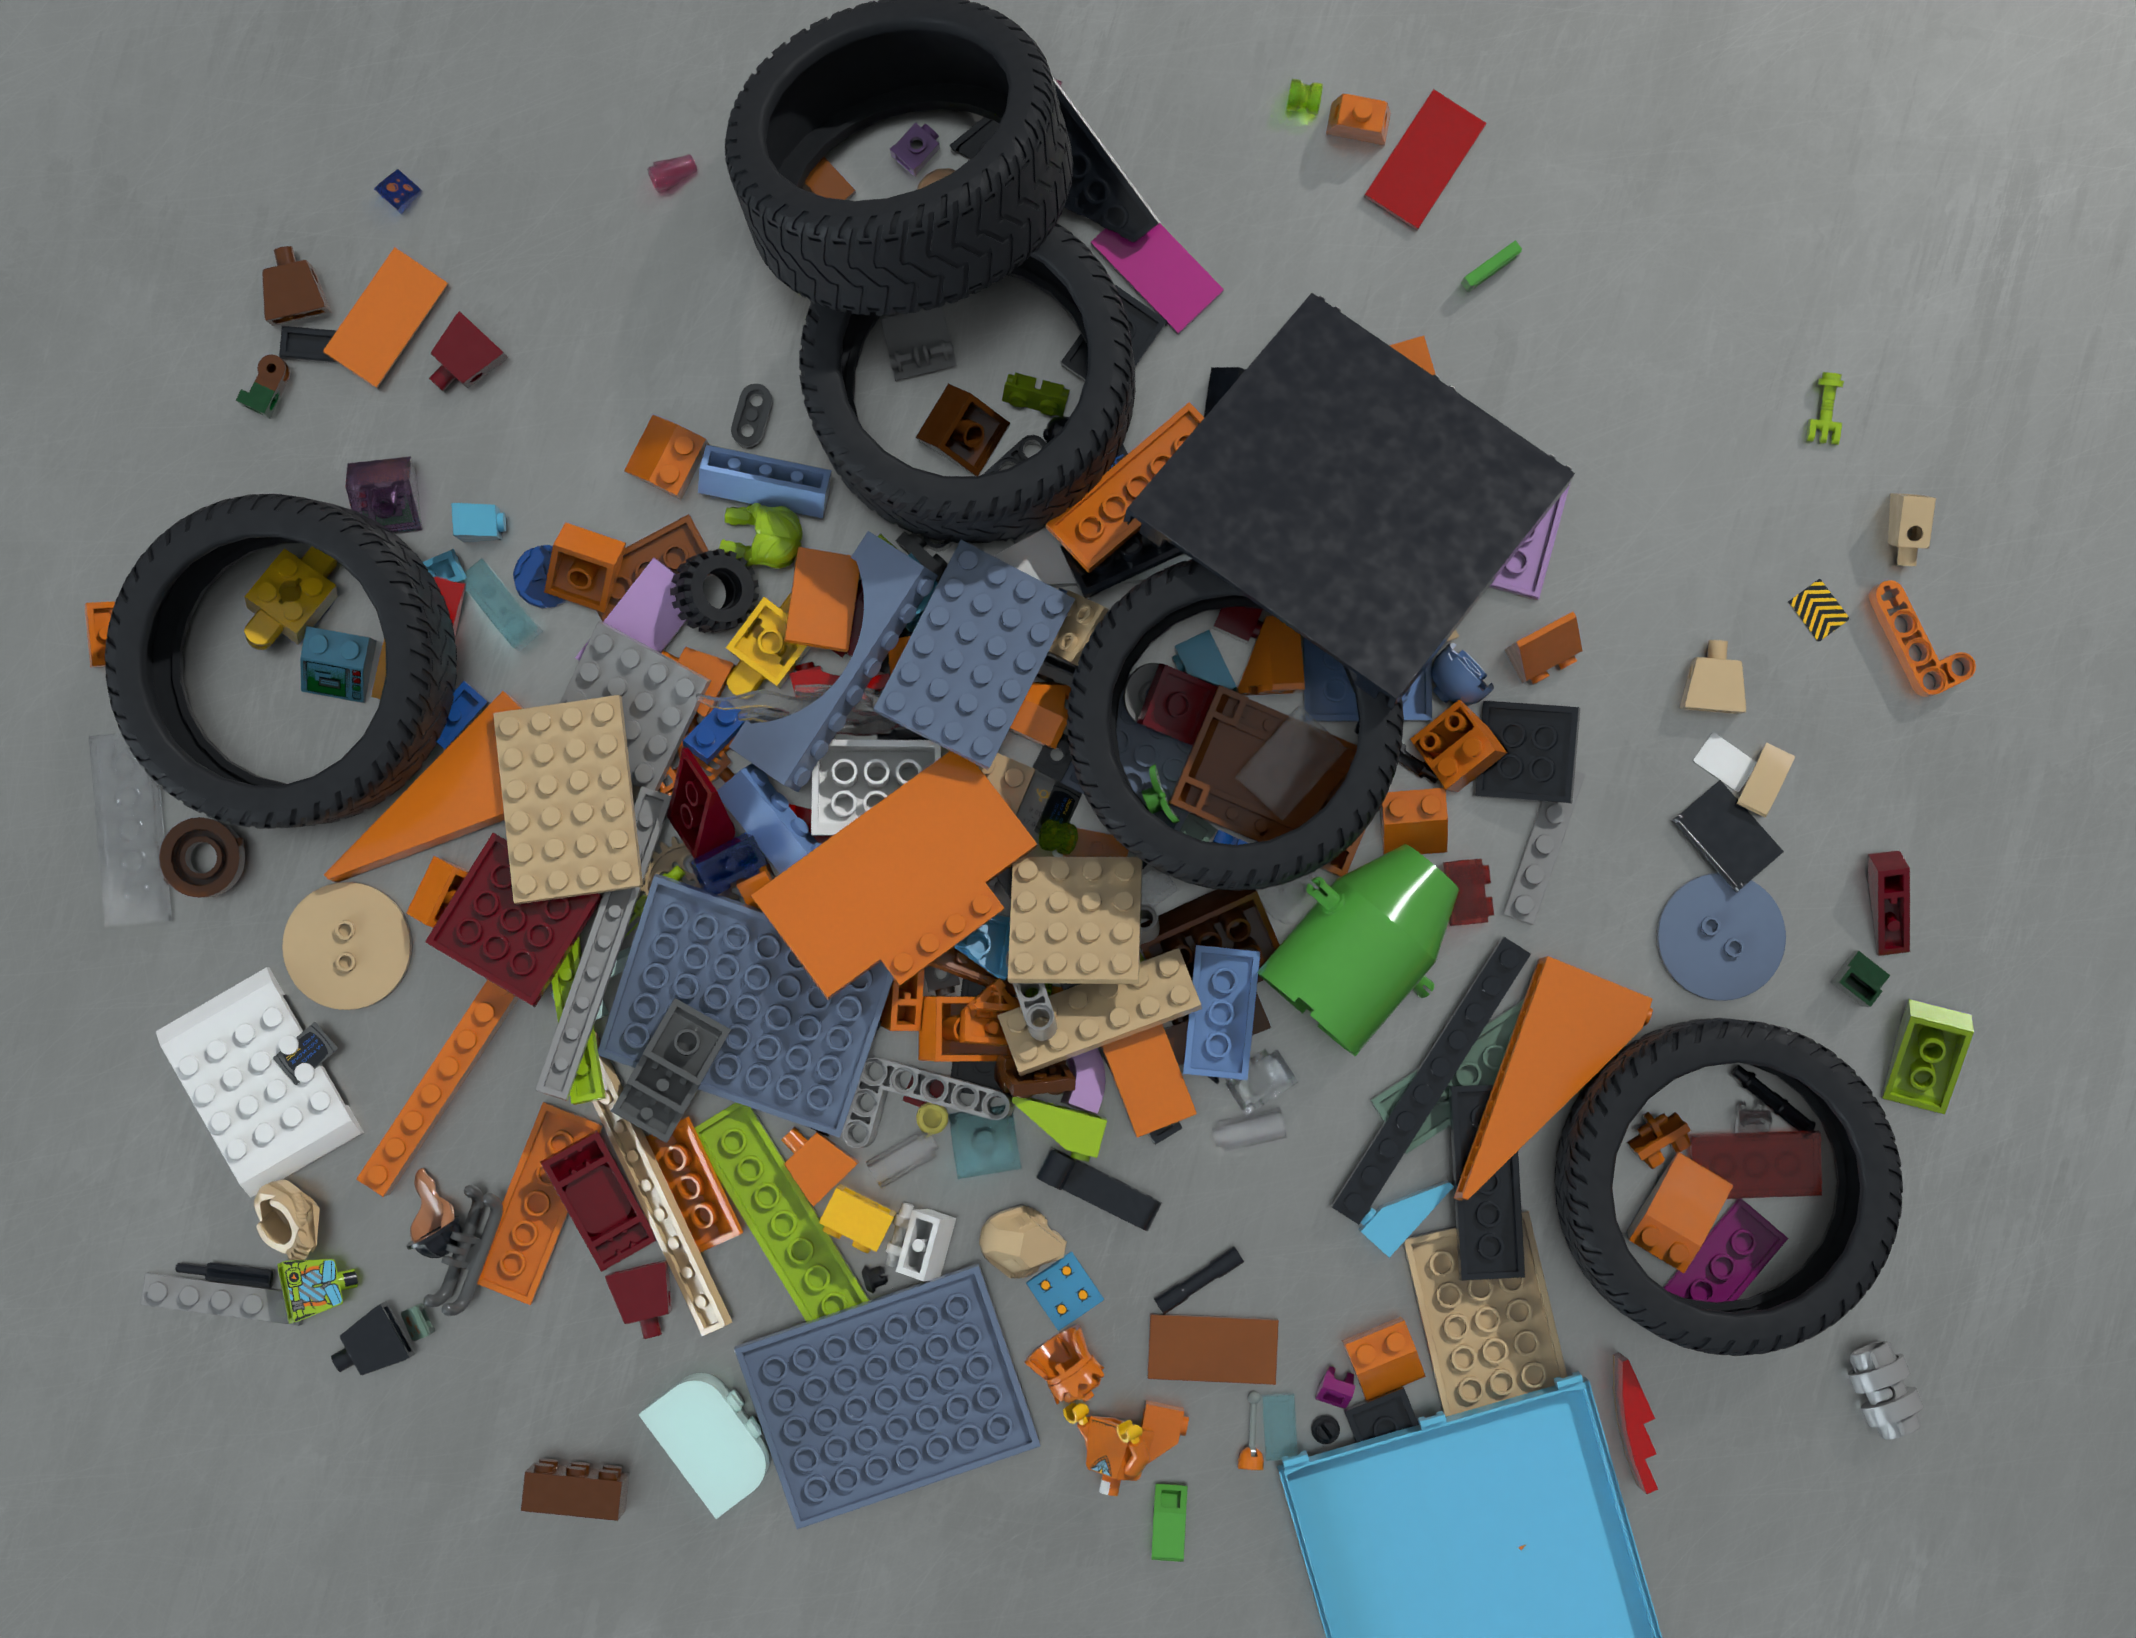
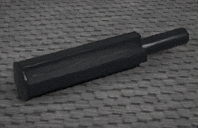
M212 1262L208 1263L207 1266L177 1263L175 1267L178 1273L203 1275L209 1281L266 1287L269 1289L273 1286L275 1276L273 1269Z

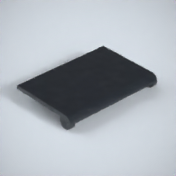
M1719 780L1672 821L1737 893L1784 851L1746 808L1736 804L1738 799Z

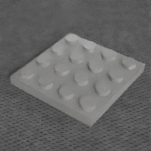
M598 622L560 703L620 695L623 704L631 783L640 788L643 786L658 791L711 680L604 622Z

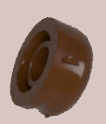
M198 817L178 823L165 836L160 848L159 860L164 881L178 892L191 897L209 898L227 892L240 879L244 870V839L240 838L230 826L215 819ZM206 842L215 849L217 860L209 872L202 874L192 867L191 853L195 846Z

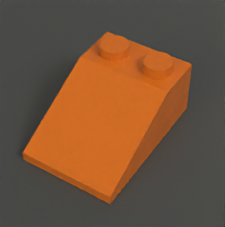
M1573 611L1518 640L1505 649L1522 683L1530 680L1534 685L1550 676L1547 672L1548 669L1558 665L1562 670L1578 661L1575 655L1583 650L1577 617Z
M923 996L918 1060L934 1062L996 1061L1001 1055H1010L1011 1051L1006 1046L959 1043L961 1010L976 996ZM1012 997L1016 1001V1003L1020 1005L1018 998Z
M1677 1151L1627 1229L1628 1240L1682 1273H1685L1702 1247L1733 1184Z

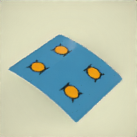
M1073 1252L1068 1253L1064 1258L1058 1260L1026 1282L1058 1331L1104 1300Z

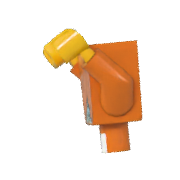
M1072 1402L1063 1409L1066 1420L1072 1424L1077 1423V1427L1085 1439L1087 1469L1102 1474L1100 1493L1118 1496L1121 1480L1137 1481L1140 1479L1143 1469L1150 1461L1149 1450L1155 1432L1136 1424L1133 1425L1131 1420L1122 1421L1112 1417L1099 1416L1086 1417L1089 1414V1408L1083 1403L1077 1405Z

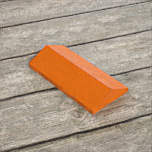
M686 1117L680 1120L668 1143L653 1135L646 1136L700 1253L742 1234L743 1230L690 1118Z

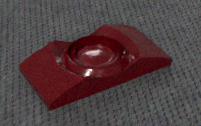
M597 1130L540 1161L601 1272L657 1241L652 1228Z

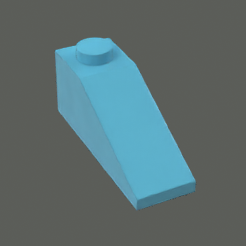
M1445 1180L1380 1205L1376 1210L1371 1207L1362 1219V1226L1358 1230L1390 1258L1454 1186Z

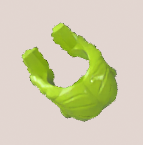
M754 503L747 507L726 508L724 515L725 523L734 526L737 524L755 525L756 535L752 546H745L740 542L735 543L722 539L719 549H724L725 552L732 551L737 553L736 559L743 557L747 561L745 567L766 565L774 569H781L790 566L797 556V549L802 545L803 533L799 517L785 506L767 507L760 503Z

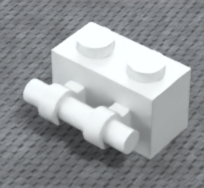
M902 1202L899 1214H896L893 1224L896 1226L892 1240L888 1241L885 1250L888 1253L885 1265L896 1268L895 1272L923 1282L931 1281L941 1276L956 1218L931 1209L913 1210L914 1205Z

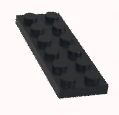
M1494 1084L1449 1086L1454 1194ZM1517 1151L1468 1200L1459 1201L1455 1199L1459 1280L1525 1278L1519 1156Z

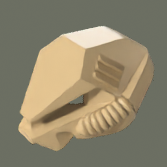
M288 1180L272 1181L262 1186L254 1198V1208L260 1220L256 1226L260 1237L271 1248L287 1254L289 1260L305 1261L309 1253L313 1252L317 1246L320 1207L310 1196L303 1193Z
M1019 1205L991 1216L981 1228L979 1245L983 1256L990 1264L1010 1279L1027 1278L1035 1274V1272L1037 1273L1040 1266L1064 1258L1067 1241L1057 1231L1049 1228L1047 1225L1048 1220L1039 1211L1029 1206Z

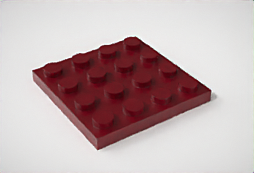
M492 833L425 943L531 1006L536 1007L602 900V896L595 893L515 904L513 901L507 840Z

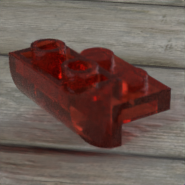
M1482 859L1443 862L1444 874L1459 888L1449 920L1450 926L1487 923L1488 916L1494 915L1492 896L1486 897L1485 884H1491L1489 864L1483 865Z

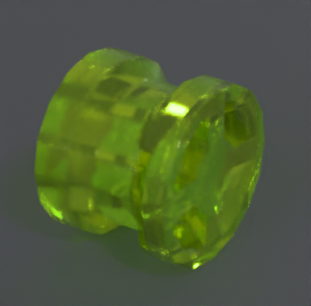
M1048 819L1043 823L1039 832V845L1043 850L1054 851L1056 849L1058 853L1064 855L1070 854L1074 850L1078 840V832L1074 824L1067 822L1060 824L1059 821Z

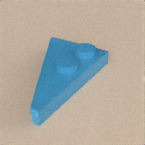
M995 916L954 946V948L995 977L1005 980L1008 975L1006 955L1009 951L1010 917Z

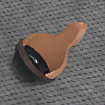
M421 1168L415 1175L414 1185L422 1204L410 1227L411 1241L406 1247L408 1250L415 1248L417 1252L428 1258H441L450 1253L446 1250L448 1243L457 1245L458 1241L450 1237L452 1231L461 1233L460 1218L455 1216L452 1204L439 1197V1194L436 1193L435 1181L426 1173L424 1168Z

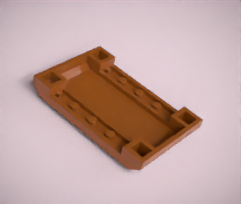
M1218 685L1168 803L1256 842L1268 841L1299 828L1318 813L1330 792L1344 775L1348 773L1357 751V745ZM1365 830L1345 851L1320 869L1340 877L1347 874Z

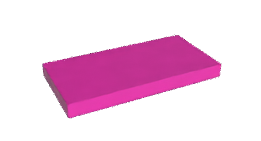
M1161 224L1157 225L1135 243L1106 228L1090 243L1150 307L1167 320V324L1177 335L1224 292V289Z

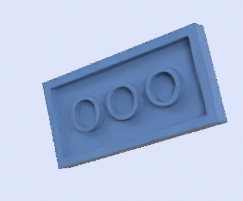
M1196 945L1192 982L1202 1009L1190 1013L1188 1017L1183 1074L1248 1080L1258 981L1257 971L1259 970L1260 961L1259 951Z

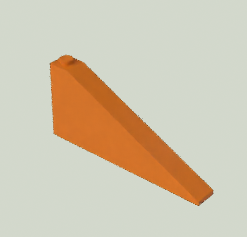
M502 691L327 870L324 876L338 883L504 821L493 713L524 708L509 694Z
M1546 956L1538 959L1454 1199L1459 1201L1468 1200L1643 1026L1649 1023L1653 1013V1009L1650 1008L1652 998L1552 957Z

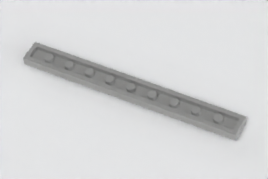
M641 786L634 809L642 880L644 882L668 813L671 795ZM642 887L604 892L535 1089L537 1092L568 1101Z

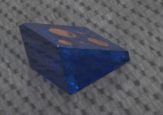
M399 169L374 188L400 214L422 191Z

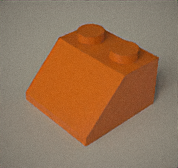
M652 415L624 472L681 500L703 458L706 445L710 444L706 438L678 424Z
M565 522L553 544L544 593L605 613L622 565L626 543Z
M1445 788L1388 792L1379 808L1383 855L1403 844L1411 846L1420 854L1446 853L1448 844V814Z
M433 856L406 914L434 928L469 871Z
M1402 1317L1342 1340L1366 1401L1426 1377L1416 1347Z

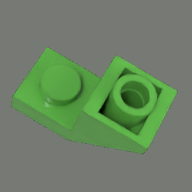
M1156 1484L1152 1560L1184 1562L1188 1486Z

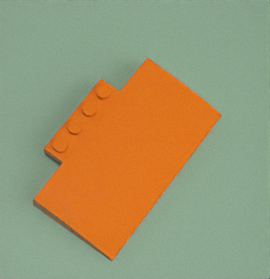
M949 751L760 888L751 897L826 999L829 1000L880 962L883 963L899 986L903 985L1001 913L1005 908L987 883L1037 847V843L975 763Z

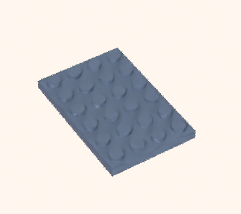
M960 540L873 711L988 770L1075 598Z

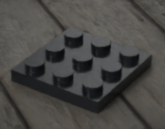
M1483 701L1482 721L1490 728L1507 754L1477 777L1475 796L1572 804L1581 708Z

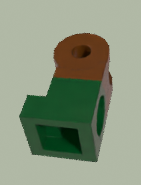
M273 354L266 355L259 361L257 367L259 374L250 392L241 389L236 398V401L241 406L269 419L290 377V368L287 363L279 356Z

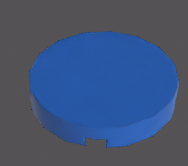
M541 545L525 551L517 560L513 571L514 583L519 596L528 604L541 609L555 608L567 601L544 593L553 548L551 545Z

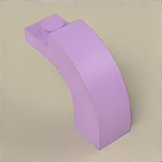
M1096 1048L1066 1059L1068 1068L1076 1078L1075 1090L1064 1091L1061 1103L1094 1114H1098L1105 1091V1068L1100 1052Z

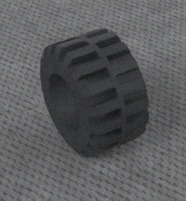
M716 549L686 559V563L680 564L677 568L679 574L673 575L671 581L676 584V587L670 588V595H675L676 601L672 602L674 609H680L681 612L678 614V617L681 620H689L687 626L692 629L699 627V632L706 633L711 631V633L736 627L748 619L747 614H751L756 608L752 602L758 601L759 594L754 593V588L759 587L758 580L753 581L751 575L755 574L752 567L748 569L745 567L747 561L743 557L736 559L737 553ZM709 573L718 577L725 587L726 598L720 609L712 606L704 595L703 584Z

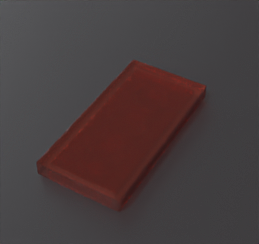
M1819 1130L1690 1135L1691 1159L1733 1184L1727 1199L1822 1196L1821 1132Z

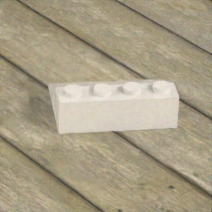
M832 739L827 753L823 758L819 759L812 770L811 836H833L941 758L942 746L930 740Z

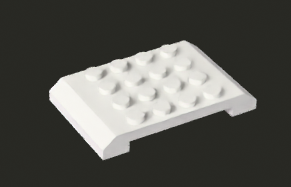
M270 967L264 968L156 1031L163 1052L238 1183L250 1198L256 1196L262 1186L272 1181L284 1180L364 1133L349 1105H345L322 1063L316 1069L309 1063L299 1064L295 1069V1077L300 1082L295 1085L274 1061L273 1057L280 1051L289 1055L298 1050L299 1042L296 1037L303 1030L283 996L285 994Z

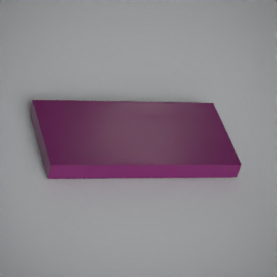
M1738 1196L1711 1228L1702 1247L1685 1273L1676 1270L1664 1284L1663 1288L1680 1297L1707 1302L1737 1300L1789 1238Z

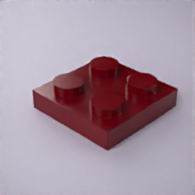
M1159 663L1137 723L1192 746L1217 686Z

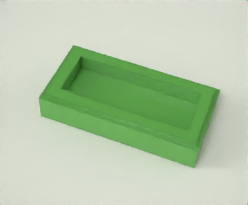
M1515 240L1466 275L1461 282L1466 291H1472L1515 260L1522 252L1521 246Z

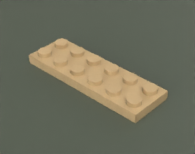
M1177 948L1140 962L1139 984H1080L1048 996L1057 1022L1056 1033L1048 1040L1039 1041L1030 1035L1021 1007L997 1016L1020 1076L1201 1010L1202 1005L1180 949ZM1039 1017L1034 1021L1033 1025L1043 1027L1049 1022V1019Z

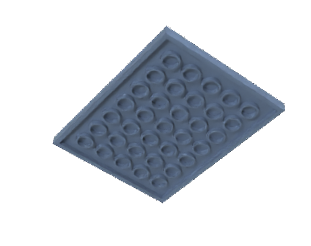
M655 874L600 1042L598 1054L601 1057L635 1068L674 998L731 1029L698 1090L840 1138L894 978L883 963L880 962L831 999L827 1000L761 909Z
M979 1263L934 1278L931 1281H925L752 1340L734 1348L797 1529L1041 1446Z

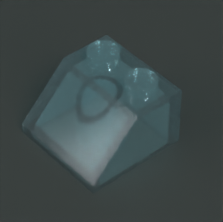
M1006 1105L991 1107V1110L995 1114L1000 1115L1004 1112ZM965 1112L949 1114L958 1179L1022 1169L1013 1113L1004 1120H991Z

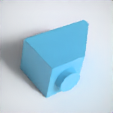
M451 503L453 536L464 543L502 540L501 532H506V517L504 512L500 513L499 507L492 504Z
M1210 630L1174 646L1176 655L1172 656V660L1177 670L1212 685H1221L1236 692L1237 686Z

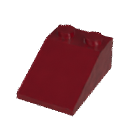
M687 747L683 748L667 818L695 861L730 852L732 840L735 836V827L728 816L718 791Z

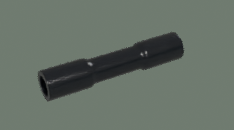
M1233 1246L1213 1259L1206 1267L1183 1282L1175 1284L1155 1297L1154 1300L1165 1315L1207 1284L1223 1277L1244 1263V1260Z

